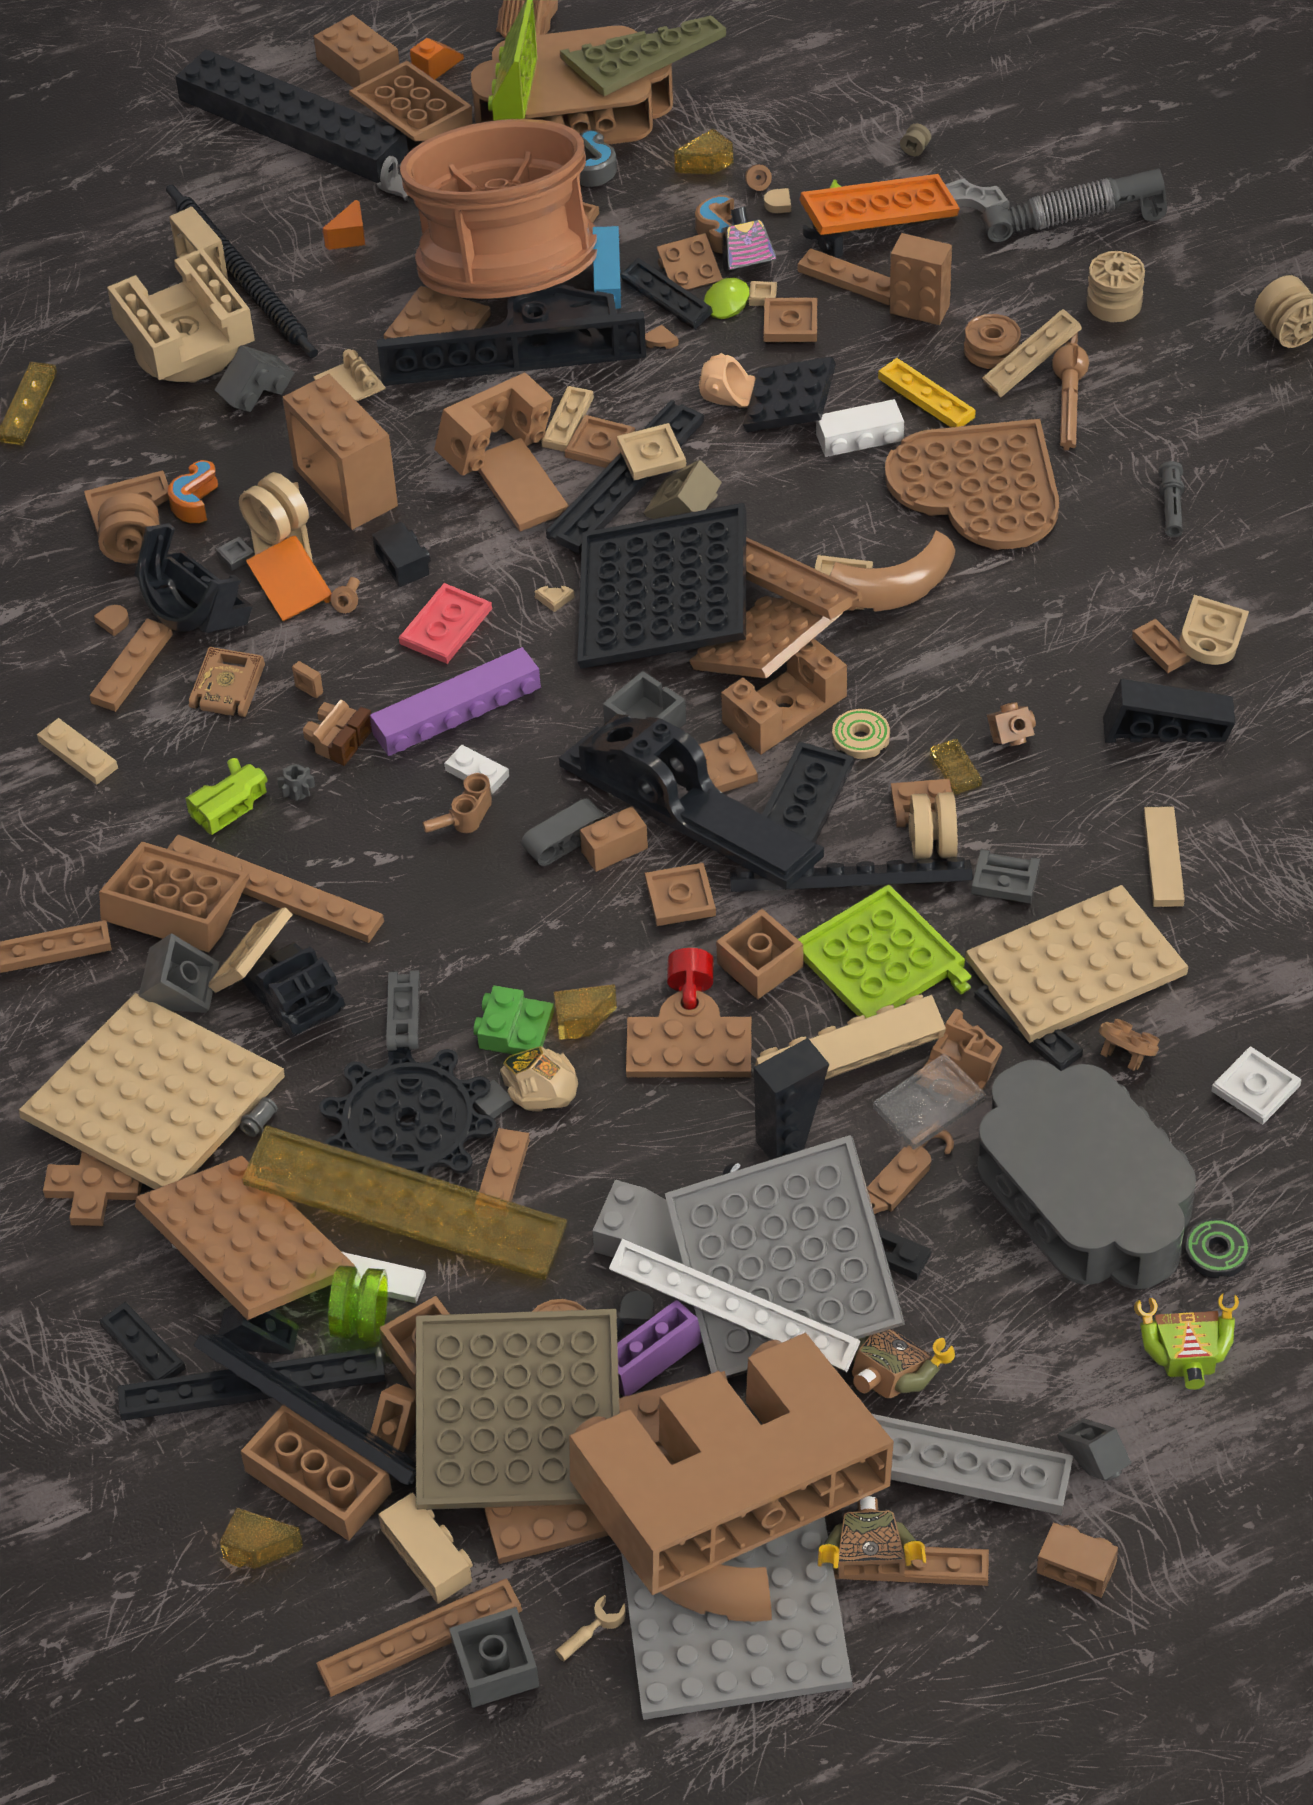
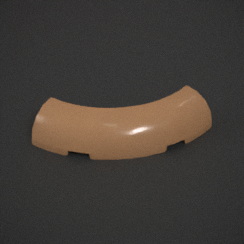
M936 530L928 546L907 562L885 568H860L835 561L829 576L861 591L863 600L860 602L857 600L853 601V606L847 610H855L856 607L873 608V611L891 610L921 599L940 583L949 571L955 556V548L952 541L946 535Z
M718 1564L707 1571L660 1592L677 1604L700 1614H705L707 1611L726 1615L728 1620L756 1622L772 1620L766 1567L744 1568Z

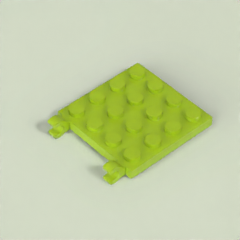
M889 884L798 938L803 944V961L857 1016L872 1017L877 1015L876 1012L879 1009L889 1005H894V1008L903 1005L907 999L921 994L947 977L959 994H963L971 989V986L966 982L971 979V975L963 968L965 967V959Z

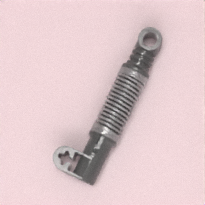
M1155 168L1118 179H1113L1112 177L1103 178V180H1100V183L1098 180L1096 184L1092 181L1091 186L1090 183H1087V187L1083 183V188L1078 185V189L1076 186L1073 187L1074 190L1071 187L1069 191L1065 188L1064 193L1060 190V194L1056 191V195L1051 192V196L1048 193L1046 194L1047 197L1042 195L1043 202L1038 195L1037 197L1029 198L1026 203H1023V207L1020 204L1016 205L1017 209L1011 206L1009 211L1008 208L1000 205L991 206L984 211L982 220L989 239L994 242L1007 240L1012 235L1014 229L1016 232H1019V228L1026 230V226H1028L1029 229L1041 230L1046 227L1049 228L1050 225L1054 226V223L1056 225L1059 223L1063 224V221L1067 223L1068 220L1070 222L1072 219L1076 221L1077 218H1085L1086 215L1090 217V214L1094 216L1095 213L1099 214L1101 212L1103 214L1104 211L1116 210L1120 205L1133 201L1138 202L1145 220L1157 221L1167 213L1166 192L1160 168Z

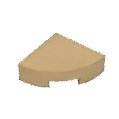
M544 586L535 591V598L555 612L575 598L574 590L566 586H561V588H548V586Z

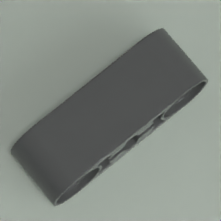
M582 799L528 830L521 840V845L539 865H549L581 846L580 829L606 818V816L590 799Z

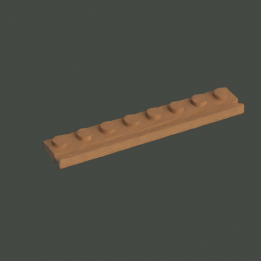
M746 537V580L830 620L852 607L853 601L857 600L860 602L863 600L859 589Z

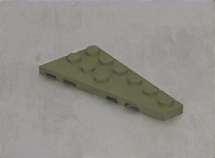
M707 16L682 22L681 27L677 28L659 27L657 28L658 32L646 34L645 31L607 39L606 44L593 47L591 43L582 45L581 50L570 52L569 48L560 50V58L599 93L606 96L725 37L726 27L714 17Z

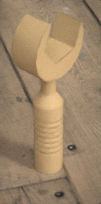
M606 1595L600 1597L594 1607L596 1620L588 1626L581 1627L569 1640L556 1649L555 1653L562 1661L568 1659L592 1637L593 1631L598 1626L607 1629L620 1626L626 1617L625 1603L619 1613L606 1614L602 1609L606 1603Z

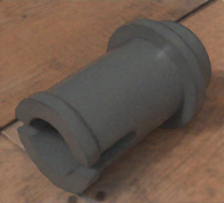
M263 1097L249 1115L246 1114L242 1117L241 1130L250 1137L260 1135L264 1130L263 1126L277 1112L278 1107L271 1099Z

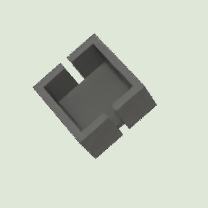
M644 671L603 703L604 724L616 714L630 715V718L646 719V717L661 718L678 728L686 723L685 699L667 687L662 689V683Z

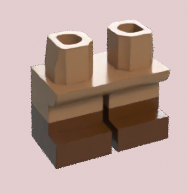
M341 699L336 705L324 702L317 713L318 720L322 721V723L317 724L308 721L303 728L304 739L314 744L317 754L345 766L357 751L358 746L360 747L372 732L371 710L360 707L358 711L351 709Z

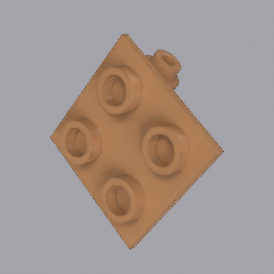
M706 233L657 247L660 256L658 258L660 269L664 268L667 277L686 290L716 283L723 279Z

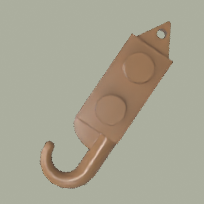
M937 1127L923 1130L870 1183L867 1190L874 1214L885 1210L892 1212L927 1174L932 1160L928 1151L923 1147L931 1139H943L946 1142L945 1154L951 1153L954 1147V1140L948 1131Z

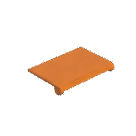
M291 536L246 560L283 622L321 601L325 603L331 602L332 592L297 536Z

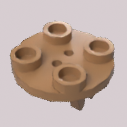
M1115 1019L1114 1023H1102L1099 1033L1106 1040L1100 1053L1105 1057L1111 1056L1116 1045L1129 1050L1128 1053L1132 1054L1128 1068L1133 1071L1139 1069L1145 1055L1156 1056L1159 1050L1157 1045L1160 1041L1156 1036L1143 1032L1141 1035L1131 1030L1132 1025L1120 1019Z

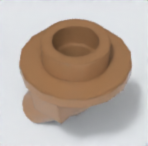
M350 577L346 586H340L332 592L331 604L338 612L350 613L357 607L359 598L356 590L360 584L357 578Z

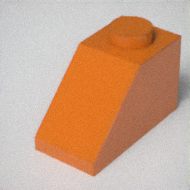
M425 38L410 49L411 64L434 80L464 59L463 54L430 38Z

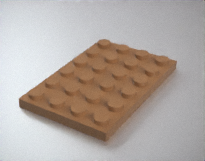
M243 1156L136 1197L135 1207L247 1320L354 1275L355 1265Z

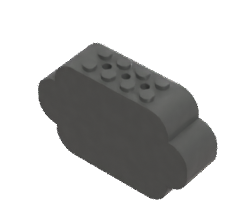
M1027 1060L1017 1063L999 1074L992 1087V1110L984 1116L979 1128L980 1144L977 1170L980 1179L1059 1273L1072 1282L1090 1285L1100 1283L1111 1277L1115 1282L1124 1287L1146 1289L1170 1277L1179 1265L1183 1233L1190 1225L1196 1186L1195 1172L1184 1152L1177 1150L1171 1144L1166 1132L1162 1128L1155 1126L1150 1120L1147 1111L1130 1098L1128 1090L1122 1084L1119 1085L1102 1068L1089 1064H1078L1060 1071L1050 1063L1040 1060Z

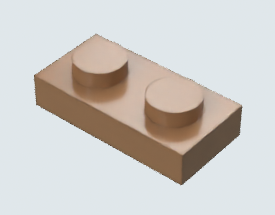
M1154 619L1133 630L1132 639L1167 673L1190 662L1191 657L1182 650L1180 642L1158 620Z

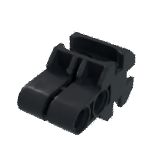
M295 942L270 954V961L267 958L257 961L242 979L247 989L265 1006L274 1024L279 1028L283 1026L289 1038H293L344 1010L345 1007L343 996L335 990L334 986L338 985V982L327 961L323 957L317 958L315 950L311 947L303 950Z

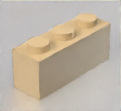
M413 1492L378 1514L381 1531L437 1604L472 1582L470 1568L473 1567V1564L468 1554L463 1549L459 1551L452 1544L454 1542L453 1537L446 1526L443 1524L438 1526L433 1519L435 1516L432 1509L417 1510L416 1496Z

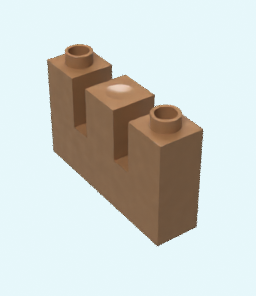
M806 1332L785 1342L779 1340L767 1341L748 1357L746 1403L763 1425L758 1422L719 1370L661 1395L659 1400V1442L675 1462L673 1465L669 1463L630 1409L608 1419L601 1416L590 1418L582 1423L574 1434L569 1435L571 1483L652 1595L890 1486L894 1441Z

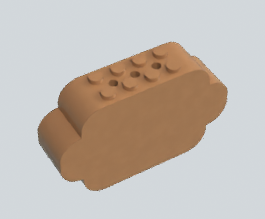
M607 26L536 35L538 59L525 119L559 123L574 129L579 134L586 130H595L603 135L604 143L608 145L640 140L652 131L653 119L666 115L673 107L672 63L603 96L560 58V50L569 48L570 52L582 49V45L589 43L593 47L606 44L607 39L637 33L635 30L626 26ZM505 40L493 49L492 60L479 64L471 73L475 124L493 121V111L488 110L489 95H493L492 81L497 79L495 74L496 63H500L499 50L500 46L504 47Z

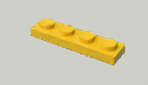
M898 358L878 371L879 380L949 427L964 426L975 418L974 408Z

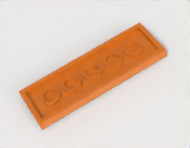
M939 174L801 192L799 199L820 235L954 217L958 215L960 210Z

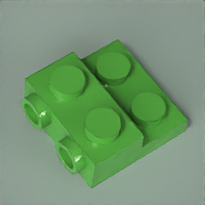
M494 985L491 994H484L482 1011L485 1012L483 1018L477 1017L474 1024L473 1032L474 1035L478 1036L479 1048L514 1055L539 1046L543 1047L555 1011L554 1003L524 998L523 990Z

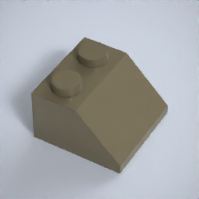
M698 460L666 476L645 509L644 514L646 517L658 519L706 510L708 505L717 498L718 494L716 492L722 482L701 460Z

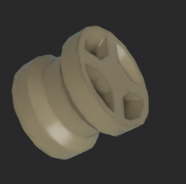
M918 123L910 125L906 134L900 140L902 150L911 156L921 155L925 146L931 140L930 131Z

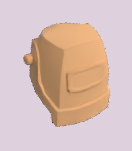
M720 353L719 355L711 356L710 360L703 364L699 389L703 399L712 403L748 408L756 377L748 375L734 357Z

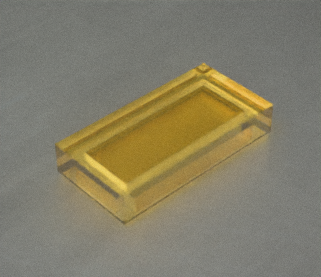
M957 738L930 747V755L944 778L950 779L951 789L955 795L982 786L981 776Z

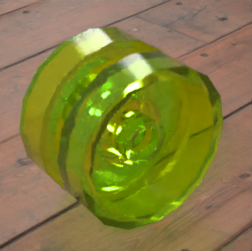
M342 1265L337 1267L331 1286L328 1314L329 1332L332 1338L349 1339L356 1330L362 1341L378 1342L381 1339L380 1327L385 1325L388 1306V1275L385 1269L368 1268L361 1278L360 1272L356 1267Z

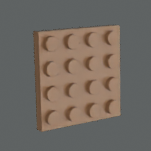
M764 596L755 602V606L746 612V640L701 647L698 649V653L689 661L694 670L767 678L842 615L843 612L830 620L786 598Z

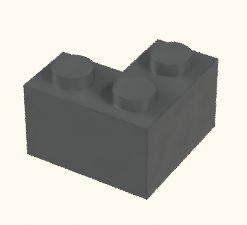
M241 345L215 391L232 407L251 412L263 390L282 395L295 372L277 356Z

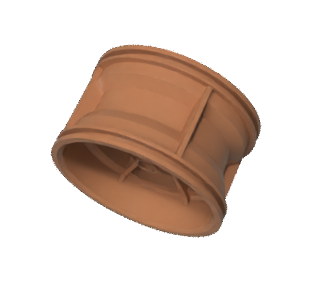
M506 119L456 128L432 137L412 149L401 162L400 173L404 191L413 199L419 209L423 235L420 239L415 259L418 276L423 284L434 291L449 296L473 299L503 298L528 294L555 286L573 278L592 264L597 256V249H593L597 242V234L593 235L592 227H595V225L588 219L583 207L580 173L586 164L584 140L581 135L566 125L551 121Z

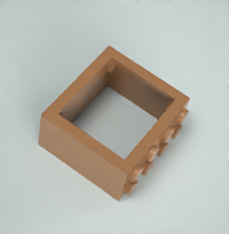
M330 374L283 396L294 469L352 530L398 506L389 434Z

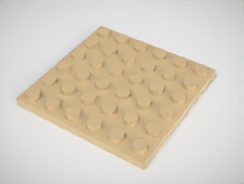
M135 993L19 1109L21 1119L153 1189H158L193 1175L242 1123V1117L246 1114L249 1115L260 1100L266 1097L285 1077L284 1068L156 1003L144 1000L139 997V994Z

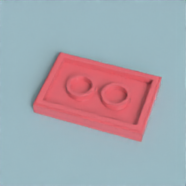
M443 583L399 636V644L448 664L492 610V602Z

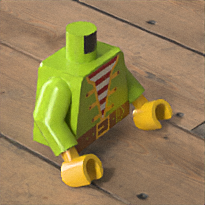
M1223 1294L1220 1295L1218 1306L1222 1310V1316L1219 1317L1218 1311L1159 1314L1155 1315L1153 1320L1152 1315L1157 1311L1156 1301L1153 1298H1149L1150 1311L1148 1313L1142 1311L1141 1301H1137L1134 1305V1310L1143 1319L1140 1327L1144 1350L1158 1365L1164 1366L1168 1376H1184L1187 1389L1196 1390L1202 1388L1205 1385L1204 1375L1215 1373L1216 1363L1224 1361L1233 1344L1235 1318L1232 1317V1311L1239 1304L1236 1295H1234V1306L1232 1308H1225L1223 1306Z

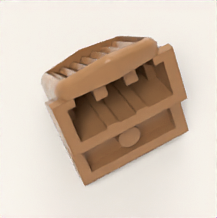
M503 0L502 7L499 9L496 32H500L506 38L526 0ZM533 0L536 35L547 34L550 30V20L558 10V0Z

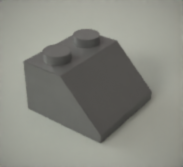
M171 933L149 948L139 997L148 1002L156 1003L170 1011L206 1013L209 1011L213 990L208 985L218 971L219 961Z

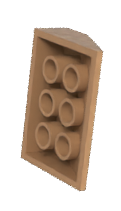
M407 60L349 90V95L413 141H426L444 132L472 125V106Z
M141 842L99 891L101 920L162 939L172 933L195 948L210 952L227 927L249 879V873Z

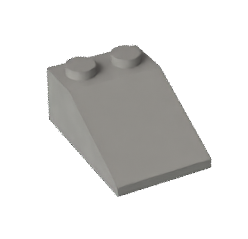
M615 1180L593 1228L594 1252L614 1258L621 1240L624 1239L683 1264L666 1199L644 1187Z

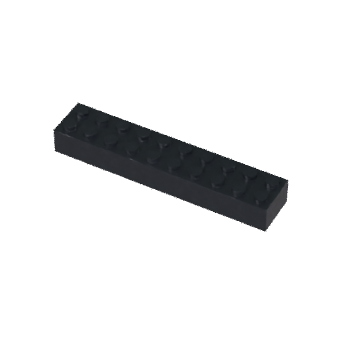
M207 49L175 76L179 100L373 182H381V169L388 156H394L399 165L408 154L406 135L397 128ZM393 163L389 167L388 173L393 170Z

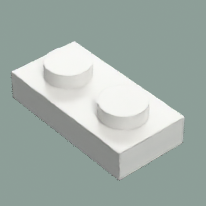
M461 745L444 763L445 771L462 780H465L467 776L474 773L486 775L490 781L491 795L509 777L508 768L464 745Z

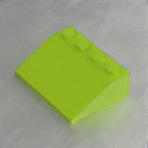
M533 0L525 1L506 36L504 47L500 46V63H496L495 70L497 79L492 81L493 95H489L488 110L493 111V121L525 119L538 59Z

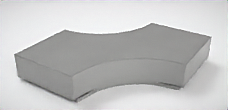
M965 178L945 184L959 207L975 208L982 213L987 208L995 205L1009 209L1008 199L997 186L980 187L969 183Z

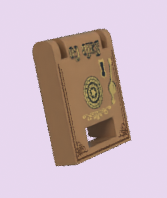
M209 647L190 695L189 707L196 709L200 702V709L202 711L234 716L237 703L239 704L238 715L246 717L265 666L263 656ZM223 662L245 665V667L223 664Z

